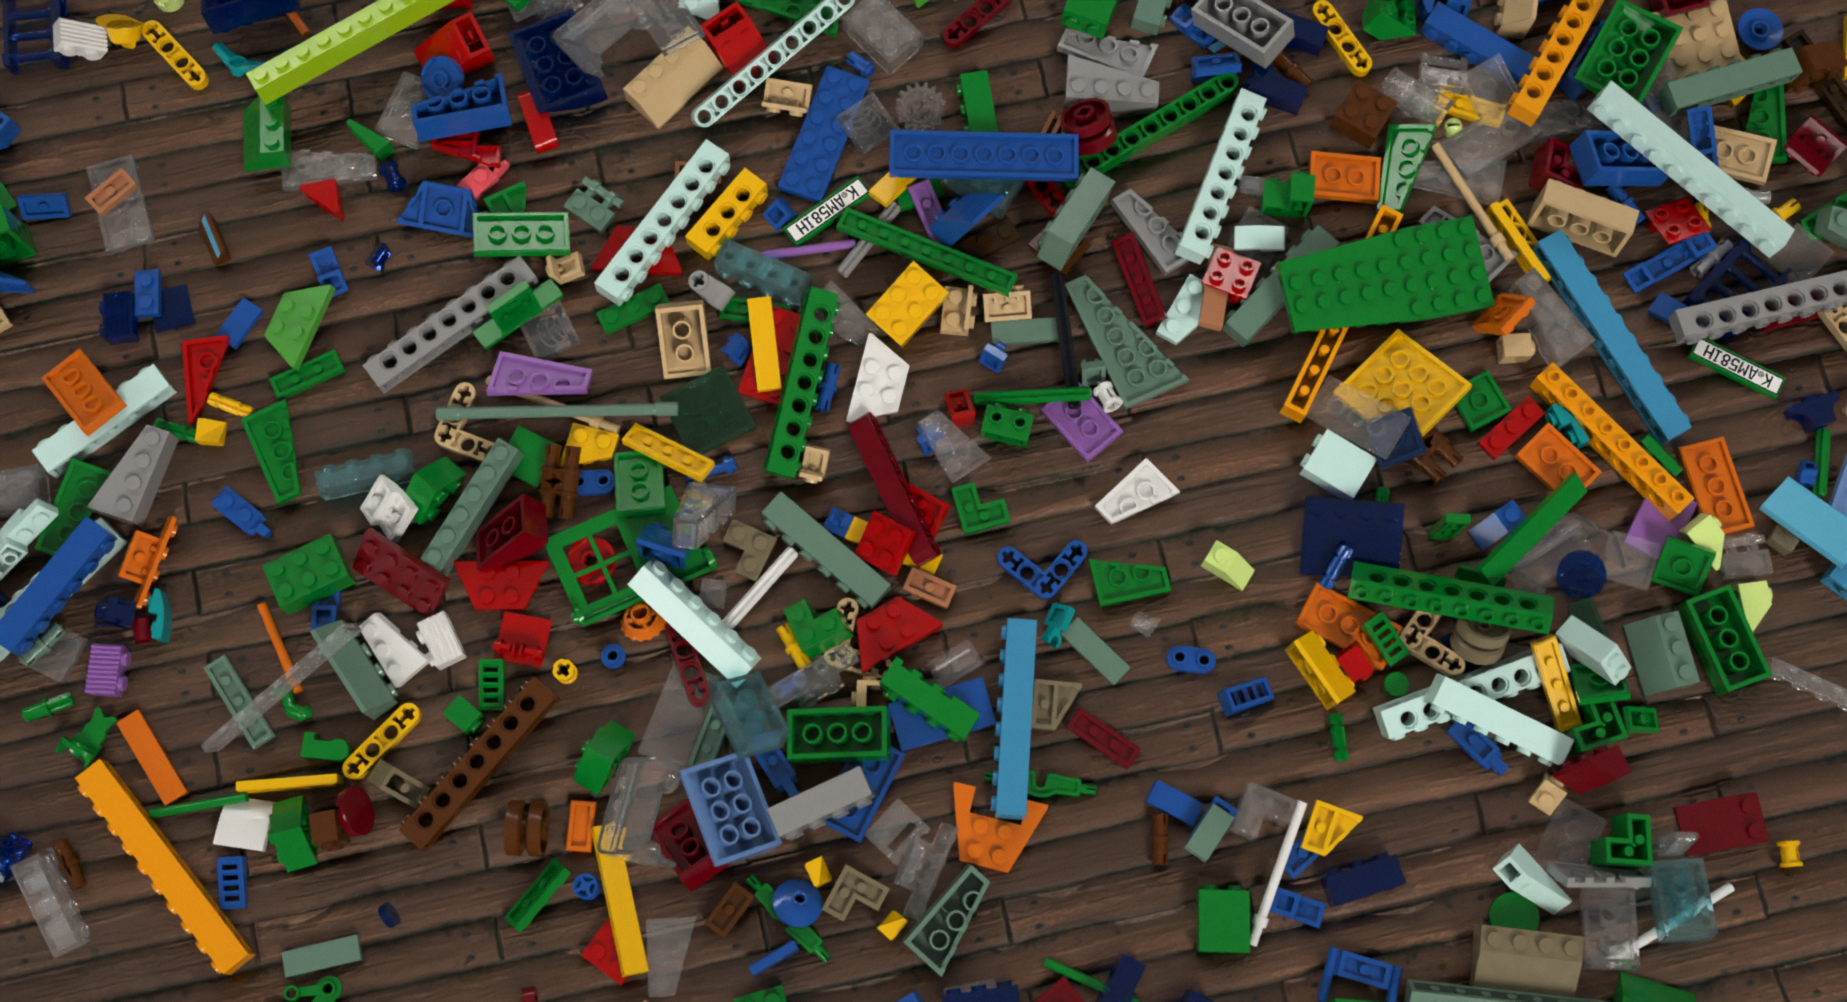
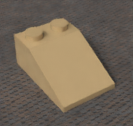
M704 300L657 304L655 312L664 379L712 374Z

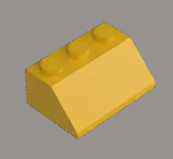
M1312 630L1293 641L1285 649V652L1328 711L1355 693L1356 690L1353 688L1355 684L1347 674L1344 675L1339 668L1341 665L1336 660V656L1329 654L1325 648L1326 643L1322 636L1315 634Z

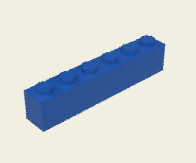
M1439 1L1420 31L1426 39L1435 41L1447 51L1459 55L1469 64L1478 66L1488 75L1497 77L1507 86L1514 87L1519 91L1521 87L1518 84L1525 73L1529 75L1531 72L1528 66L1534 58L1533 55Z
M86 516L1 618L0 645L20 657L28 652L33 646V641L49 627L50 620L54 615L64 609L68 598L81 588L82 581L88 574L97 569L101 558L114 548L115 541L118 538Z

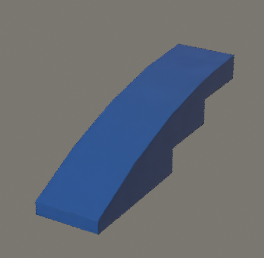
M1712 106L1687 109L1690 144L1719 167Z

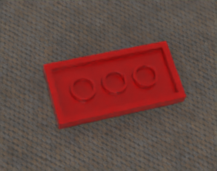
M772 305L781 385L783 388L800 314ZM752 349L738 394L778 406L782 390L758 393Z

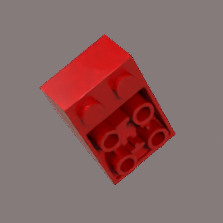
M737 1L699 26L702 39L731 77L768 47L751 18ZM770 52L768 60L770 63L775 64L777 60L772 52ZM753 66L751 68V76L755 79L759 78L761 74L759 67ZM738 80L735 81L740 89H742L743 84Z
M472 11L449 21L414 50L422 69L430 58L447 56L459 63L464 75L496 61Z

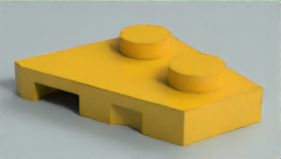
M572 423L566 446L582 447L579 464L586 465L598 460L606 461L613 459L620 436L616 433ZM566 446L559 465L561 468L564 467Z
M1316 800L1300 848L1325 857L1362 821L1363 816Z

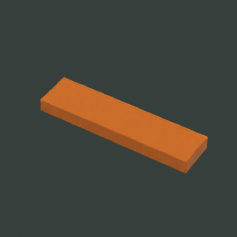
M137 709L116 723L165 806L173 804L190 793L141 710Z

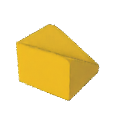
M198 418L195 441L200 445L224 446L227 423Z
M822 856L805 863L806 870L814 887L818 888L832 881Z
M893 910L877 929L890 941H893L906 926L907 920Z

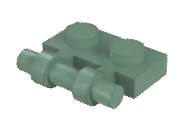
M586 176L582 180V184L588 188L587 191L584 193L577 188L563 207L564 210L600 234H603L616 217L615 213L610 210L611 207L614 205L620 209L625 201L619 198L618 194L613 190L608 191L602 187V183L598 180H592ZM596 194L605 199L602 204L593 199Z

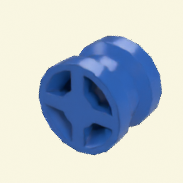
M584 873L575 878L572 888L579 898L592 900L600 893L601 885L596 877Z

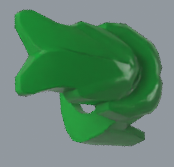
M96 707L92 720L84 726L82 732H78L74 738L62 736L55 752L61 754L68 747L74 757L85 762L83 770H86L92 764L95 757L101 753L102 744L108 737L109 729L117 722V718L113 716L106 717L102 709Z

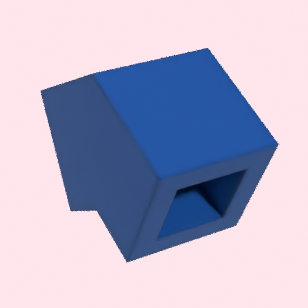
M1801 460L1795 471V481L1805 488L1815 485L1816 476L1819 472L1816 462Z

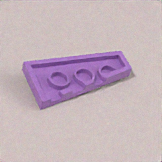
M500 351L486 392L487 396L587 394L593 377V370Z

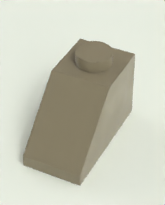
M379 759L367 778V781L415 809H418V802L430 790L429 786L382 759Z

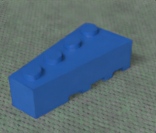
M502 72L495 74L491 80L485 82L483 79L474 82L475 86L464 90L461 87L454 89L448 96L442 97L438 95L411 105L413 124L419 142L511 126L512 120Z

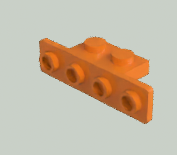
M175 516L167 517L159 538L138 530L134 531L117 574L118 577L140 584L132 608L141 609L142 605L146 606L151 595V592H148L151 583H155L160 574V569H157L160 560L166 558L169 547L166 545L169 538L174 537L178 528V524H176L177 517Z

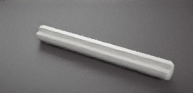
M790 546L787 547L724 617L722 621L730 629H734L798 557L797 551Z

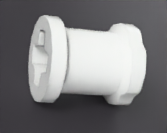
M1102 382L1093 390L1094 396L1098 397L1103 404L1102 408L1105 413L1117 410L1123 403L1122 398L1117 397L1114 392L1112 382Z

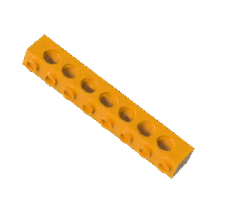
M1568 0L1570 1L1569 6L1564 4L1557 16L1561 20L1559 23H1553L1547 33L1551 35L1550 39H1544L1538 49L1541 55L1539 58L1534 56L1528 66V69L1531 70L1530 74L1527 75L1525 73L1520 80L1518 86L1521 87L1519 93L1514 91L1508 101V104L1511 105L1507 112L1508 115L1531 127L1533 126L1604 0Z
M1554 362L1543 370L1530 384L1529 387L1549 406L1557 403L1567 410L1586 432L1590 439L1588 444L1668 521L1677 516L1695 499Z

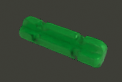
M157 418L153 424L154 427L169 431L179 439L197 443L195 441L196 429H189L186 426L170 421L167 422L161 418Z
M1332 713L1328 718L1329 725H1332L1330 731L1332 745L1335 748L1334 758L1336 762L1347 761L1349 754L1345 748L1347 740L1345 727L1342 726L1344 723L1342 713Z

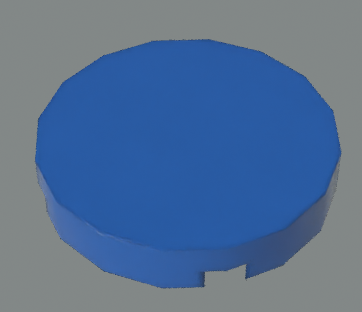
M447 56L430 58L424 64L420 79H422L423 83L421 85L422 90L429 99L438 95L442 97L448 96L452 93V90L460 87L463 89L464 73L456 60Z

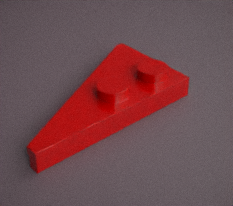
M228 335L182 341L188 423L196 424L201 416L230 343V336Z

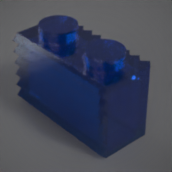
M129 290L103 293V301L99 302V311L103 316V324L99 326L101 337L110 345L139 342V320L135 316V294Z

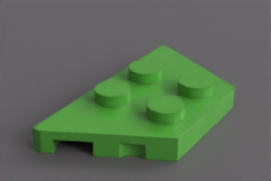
M328 284L284 293L264 334L285 361L297 371L336 289L332 285Z

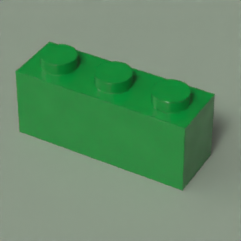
M987 70L960 74L959 83H956L957 97H962L963 104H959L961 118L966 120V125H963V131L998 132Z

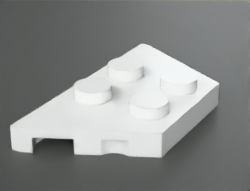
M872 333L868 334L846 419L848 423L855 421L867 412H871L875 417L898 413L910 365Z

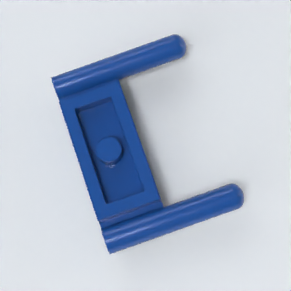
M1329 947L1317 1000L1319 1002H1327L1333 975L1388 990L1385 1002H1396L1404 968Z

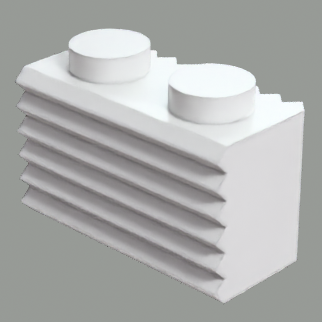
M60 17L53 24L55 52H60L65 56H83L87 60L95 61L101 59L108 51L106 29L99 25Z
M445 611L436 613L417 623L419 630L416 631V635L422 645L426 643L429 650L426 654L433 659L430 662L432 667L436 666V668L442 670L467 658L450 617Z

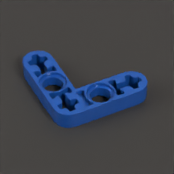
M1080 540L1071 541L1045 572L1015 548L1009 546L1003 547L999 551L997 562L1004 571L1038 598L1050 600L1084 561L1087 555V547ZM1080 547L1081 557L1076 555L1071 563L1066 560L1072 554L1070 548L1076 549ZM1003 554H1013L1012 560L1017 564L1019 560L1022 561L1016 572L1012 570L1015 567L1012 562H1003ZM1056 565H1065L1068 573L1062 577L1056 575L1054 571ZM1024 567H1029L1034 572V576L1029 580L1023 579L1020 575V571ZM1050 574L1055 580L1050 587L1051 593L1045 592L1043 594L1041 593L1042 587L1040 585L1048 584L1051 578L1047 577V575Z

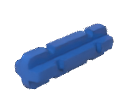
M1345 544L1339 546L1336 551L1337 555H1334L1325 571L1326 575H1323L1319 581V584L1328 590L1333 588L1336 583L1335 579L1340 576L1347 563L1346 559H1349L1353 553V549Z

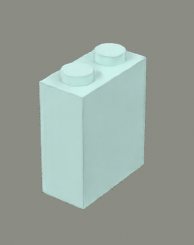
M1327 429L1323 435L1318 434L1311 446L1315 447L1311 455L1306 453L1299 465L1303 468L1299 474L1349 504L1362 486L1377 458Z
M1573 615L1555 633L1571 657L1615 686L1628 675L1629 670L1632 668L1616 643Z

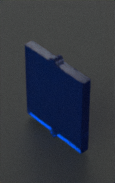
M186 284L171 288L165 287L164 290H161L162 316L152 317L156 333L171 329L178 330L179 327L195 323Z

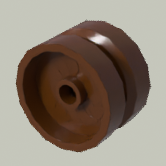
M510 800L506 809L504 823V848L506 855L521 856L526 848L529 856L544 857L549 838L548 802L532 801L528 808L524 800Z

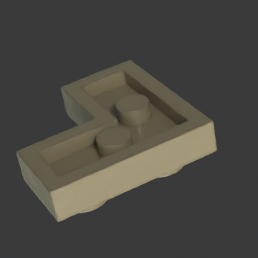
M733 519L725 534L723 543L744 551L734 572L756 583L775 547L777 538Z
M845 865L822 910L843 922L856 900L879 911L890 888Z

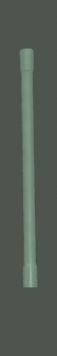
M678 402L436 407L437 421L679 415Z

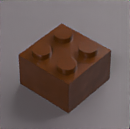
M1358 79L1335 114L1330 127L1370 149L1398 102Z

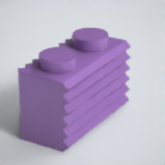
M92 643L85 693L92 696L122 697L123 691H126L128 686V678L125 676L126 666L128 667L131 664L129 648L123 645Z

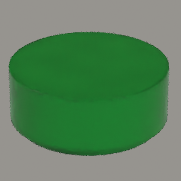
M1393 672L1385 677L1383 689L1391 697H1401L1408 691L1409 681L1404 674Z

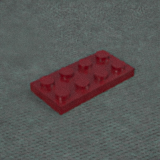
M373 528L365 531L352 569L427 618L438 613L451 581L450 578Z

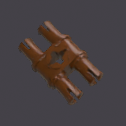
M1433 427L1423 437L1424 443L1430 442L1429 446L1426 447L1428 453L1410 459V461L1415 465V469H1422L1437 484L1439 479L1441 480L1447 473L1432 460L1433 455L1439 454L1452 469L1457 464L1459 465L1464 457L1449 444L1448 437L1445 438Z
M546 444L544 465H542V468L540 467V470H542L540 489L537 491L540 494V502L546 505V517L553 518L555 497L560 496L557 518L573 520L575 498L579 496V476L582 474L581 469H579L582 447L566 446L564 467L561 468L559 463L562 446Z

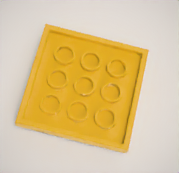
M1397 329L1334 391V397L1368 423L1412 407L1422 437H1424L1472 388V384L1401 330Z

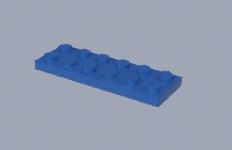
M827 65L778 183L779 190L816 203L824 199L853 128L852 124L855 123L852 119L857 117L870 86L869 79ZM850 114L852 118L848 120V123L842 124L839 118Z

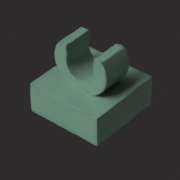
M1098 358L1090 362H1086L1085 359L1082 360V363H1080L1082 386L1099 385L1106 381L1104 360H1099Z

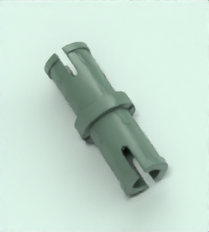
M55 621L40 637H36L31 649L18 658L31 668L46 652L49 653L52 650L51 647L68 631Z

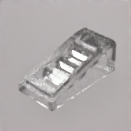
M1670 832L1655 837L1656 853L1658 856H1681L1699 838L1698 833Z

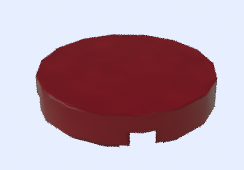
M357 786L343 789L336 800V807L339 806L340 813H337V818L342 829L352 837L367 835L373 828L375 818L369 796L363 789Z

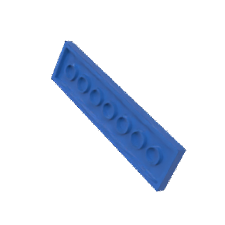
M890 130L889 177L1077 182L1079 178V134Z

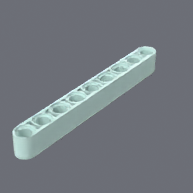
M822 0L694 108L691 113L692 122L698 127H709L852 7L855 0H847L845 5L840 4L838 0ZM823 7L828 8L830 11V17L827 20L821 16V9ZM805 22H810L813 26V30L809 35L803 30ZM789 36L795 40V47L793 49H789L786 46V39ZM771 51L776 52L778 55V61L775 64L770 63L768 60V55ZM753 66L759 67L761 71L757 79L751 76L750 71ZM737 80L743 84V91L739 94L733 90V84ZM719 95H722L726 100L725 106L721 109L715 104V100ZM701 110H705L708 114V120L705 123H701L698 120V113Z

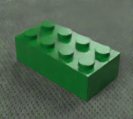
M1730 584L1675 606L1677 611H1679L1681 620L1717 697L1773 675Z
M887 706L787 709V759L792 764L891 761V712Z

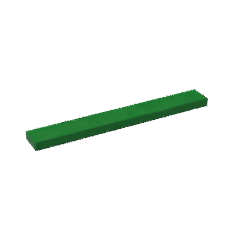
M845 207L836 226L837 230L1008 298L1018 279V274L848 207Z

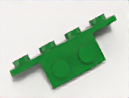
M548 279L534 290L524 280L514 285L501 297L492 300L485 307L492 319L474 330L473 334L487 350L563 298V293L552 279Z

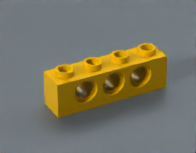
M744 167L686 234L687 245L708 261L713 256H718L727 239H732L738 232L739 225L743 221L747 222L753 214V209L766 200L768 196L767 183ZM742 195L749 197L746 201H739L738 198ZM728 212L734 214V216L729 219L723 217V215ZM711 230L720 231L715 236L708 235Z

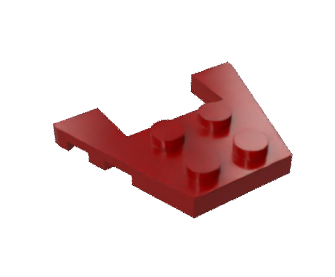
M480 131L431 140L433 150L494 168H501V145H478Z

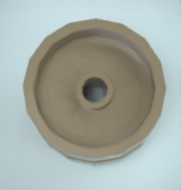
M1457 618L1450 637V645L1454 652L1465 661L1478 665L1495 664L1502 658L1513 628Z

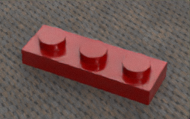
M1528 396L1485 435L1477 445L1494 461L1546 412Z

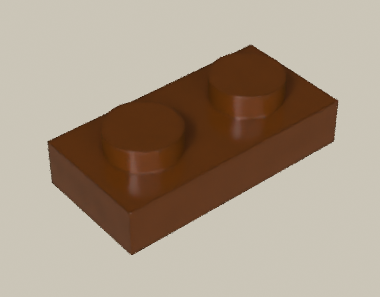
M734 882L704 924L726 939L753 902L755 896Z

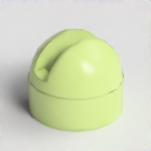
M1458 118L1448 119L1442 127L1443 134L1448 138L1457 137L1462 131L1461 121Z

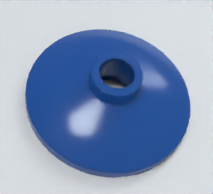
M1750 9L1740 17L1737 24L1739 38L1746 46L1754 50H1770L1783 37L1784 30L1781 20L1768 9Z
M791 879L782 883L776 889L772 905L776 916L781 922L790 927L803 928L813 924L819 918L822 912L823 901L820 892L813 884L801 879ZM795 897L802 898L803 902H796Z

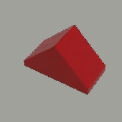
M336 179L302 184L299 187L306 198L339 220L343 221L345 219L341 187Z
M967 389L943 393L951 429L975 424V409Z

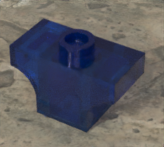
M1836 390L1818 397L1815 394H1811L1800 399V403L1790 406L1783 413L1786 420L1799 422L1805 434L1827 427L1837 421L1833 412V406L1840 398Z
M113 596L104 598L96 604L94 626L122 629L133 627L137 602L126 601Z
M13 832L0 839L1 883L6 882L19 873L24 858L32 850L33 842Z

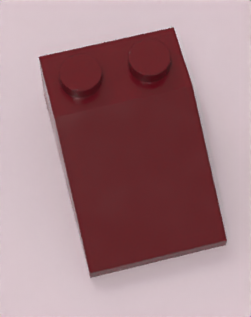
M522 494L477 529L475 532L477 569L482 571L531 556L548 543L546 505Z
M1757 792L1673 807L1686 857L1769 842Z
M688 798L647 826V829L676 874L690 892L730 865L714 867Z

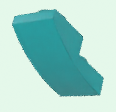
M1555 403L1545 411L1547 423L1549 422L1558 431L1564 429L1565 438L1577 449L1590 441L1582 426L1563 407Z
M155 588L153 594L148 599V612L157 616L151 625V638L169 644L172 629L171 604L168 594Z

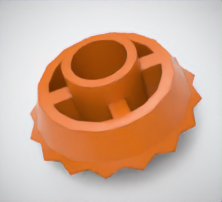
M641 601L626 609L621 620V630L632 641L638 640L642 642L659 636L660 631L665 629L667 621L649 604Z

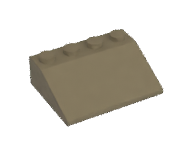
M1474 923L1470 986L1575 997L1583 961L1584 936Z

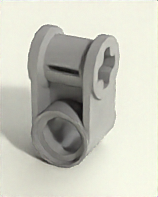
M701 270L693 272L688 279L689 286L720 312L724 310L735 294L723 282L717 281Z

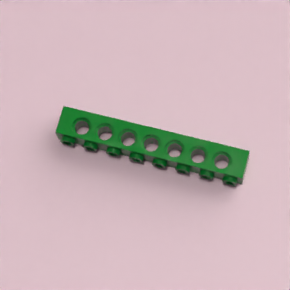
M813 286L806 290L762 469L764 474L786 480H791L795 475L798 476L801 469L800 453L804 452L807 444V439L804 436L806 429L809 430L813 418L810 415L811 407L815 406L818 398V393L815 390L817 383H821L824 373L821 370L822 361L827 359L829 347H826L827 341L834 332L835 325L832 324L833 316L837 315L840 307V302H837L839 294ZM815 310L823 313V321L815 318ZM809 333L817 335L818 344L810 341ZM805 355L812 358V367L805 365L803 361ZM799 378L807 382L806 390L798 386ZM793 401L801 404V413L793 410ZM788 424H792L795 426V436H792L787 432ZM782 447H787L790 450L791 456L789 459L782 456Z
M1354 561L1348 598L1544 634H1549L1554 614V596Z

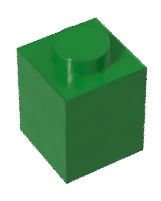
M458 695L442 713L469 736L472 732L476 733L481 729L484 724L483 720L486 717L461 695Z

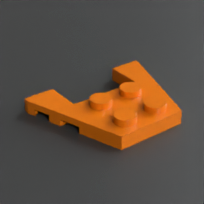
M954 782L953 792L959 861L1008 873L1049 805L1027 800L1026 818L1021 821V825L971 813L970 809L976 787Z

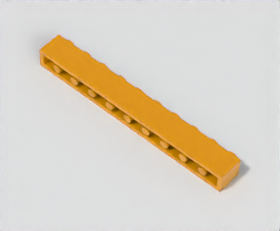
M1382 204L1364 239L1396 231L1404 214ZM1349 327L1337 330L1325 329L1318 332L1279 412L1280 414L1301 424Z
M98 759L75 777L80 784L77 787L83 796L89 797L94 803L92 805L93 810L100 817H105L109 823L106 825L109 831L114 836H119L124 842L121 844L124 851L136 858L138 861L136 863L137 868L142 874H148L152 879V888L159 895H164L167 899L166 906L173 914L180 916L183 920L180 923L188 934L192 933L198 940L195 942L196 946L202 953H208L213 960L210 963L217 973L232 975L256 955L228 917L220 910L218 904L154 820L150 818L148 812L109 761Z

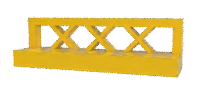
M1507 198L1500 203L1496 201L1489 205L1485 213L1497 231L1501 232L1505 237V243L1510 251L1513 250L1519 253L1515 260L1534 287L1537 289L1549 282L1551 276L1530 248V246L1534 247L1538 241ZM1504 206H1505V208L1508 210V212L1510 213V218L1508 217V215L1506 214V212L1503 210V207H1504ZM1517 228H1520L1522 230L1523 236L1520 234Z

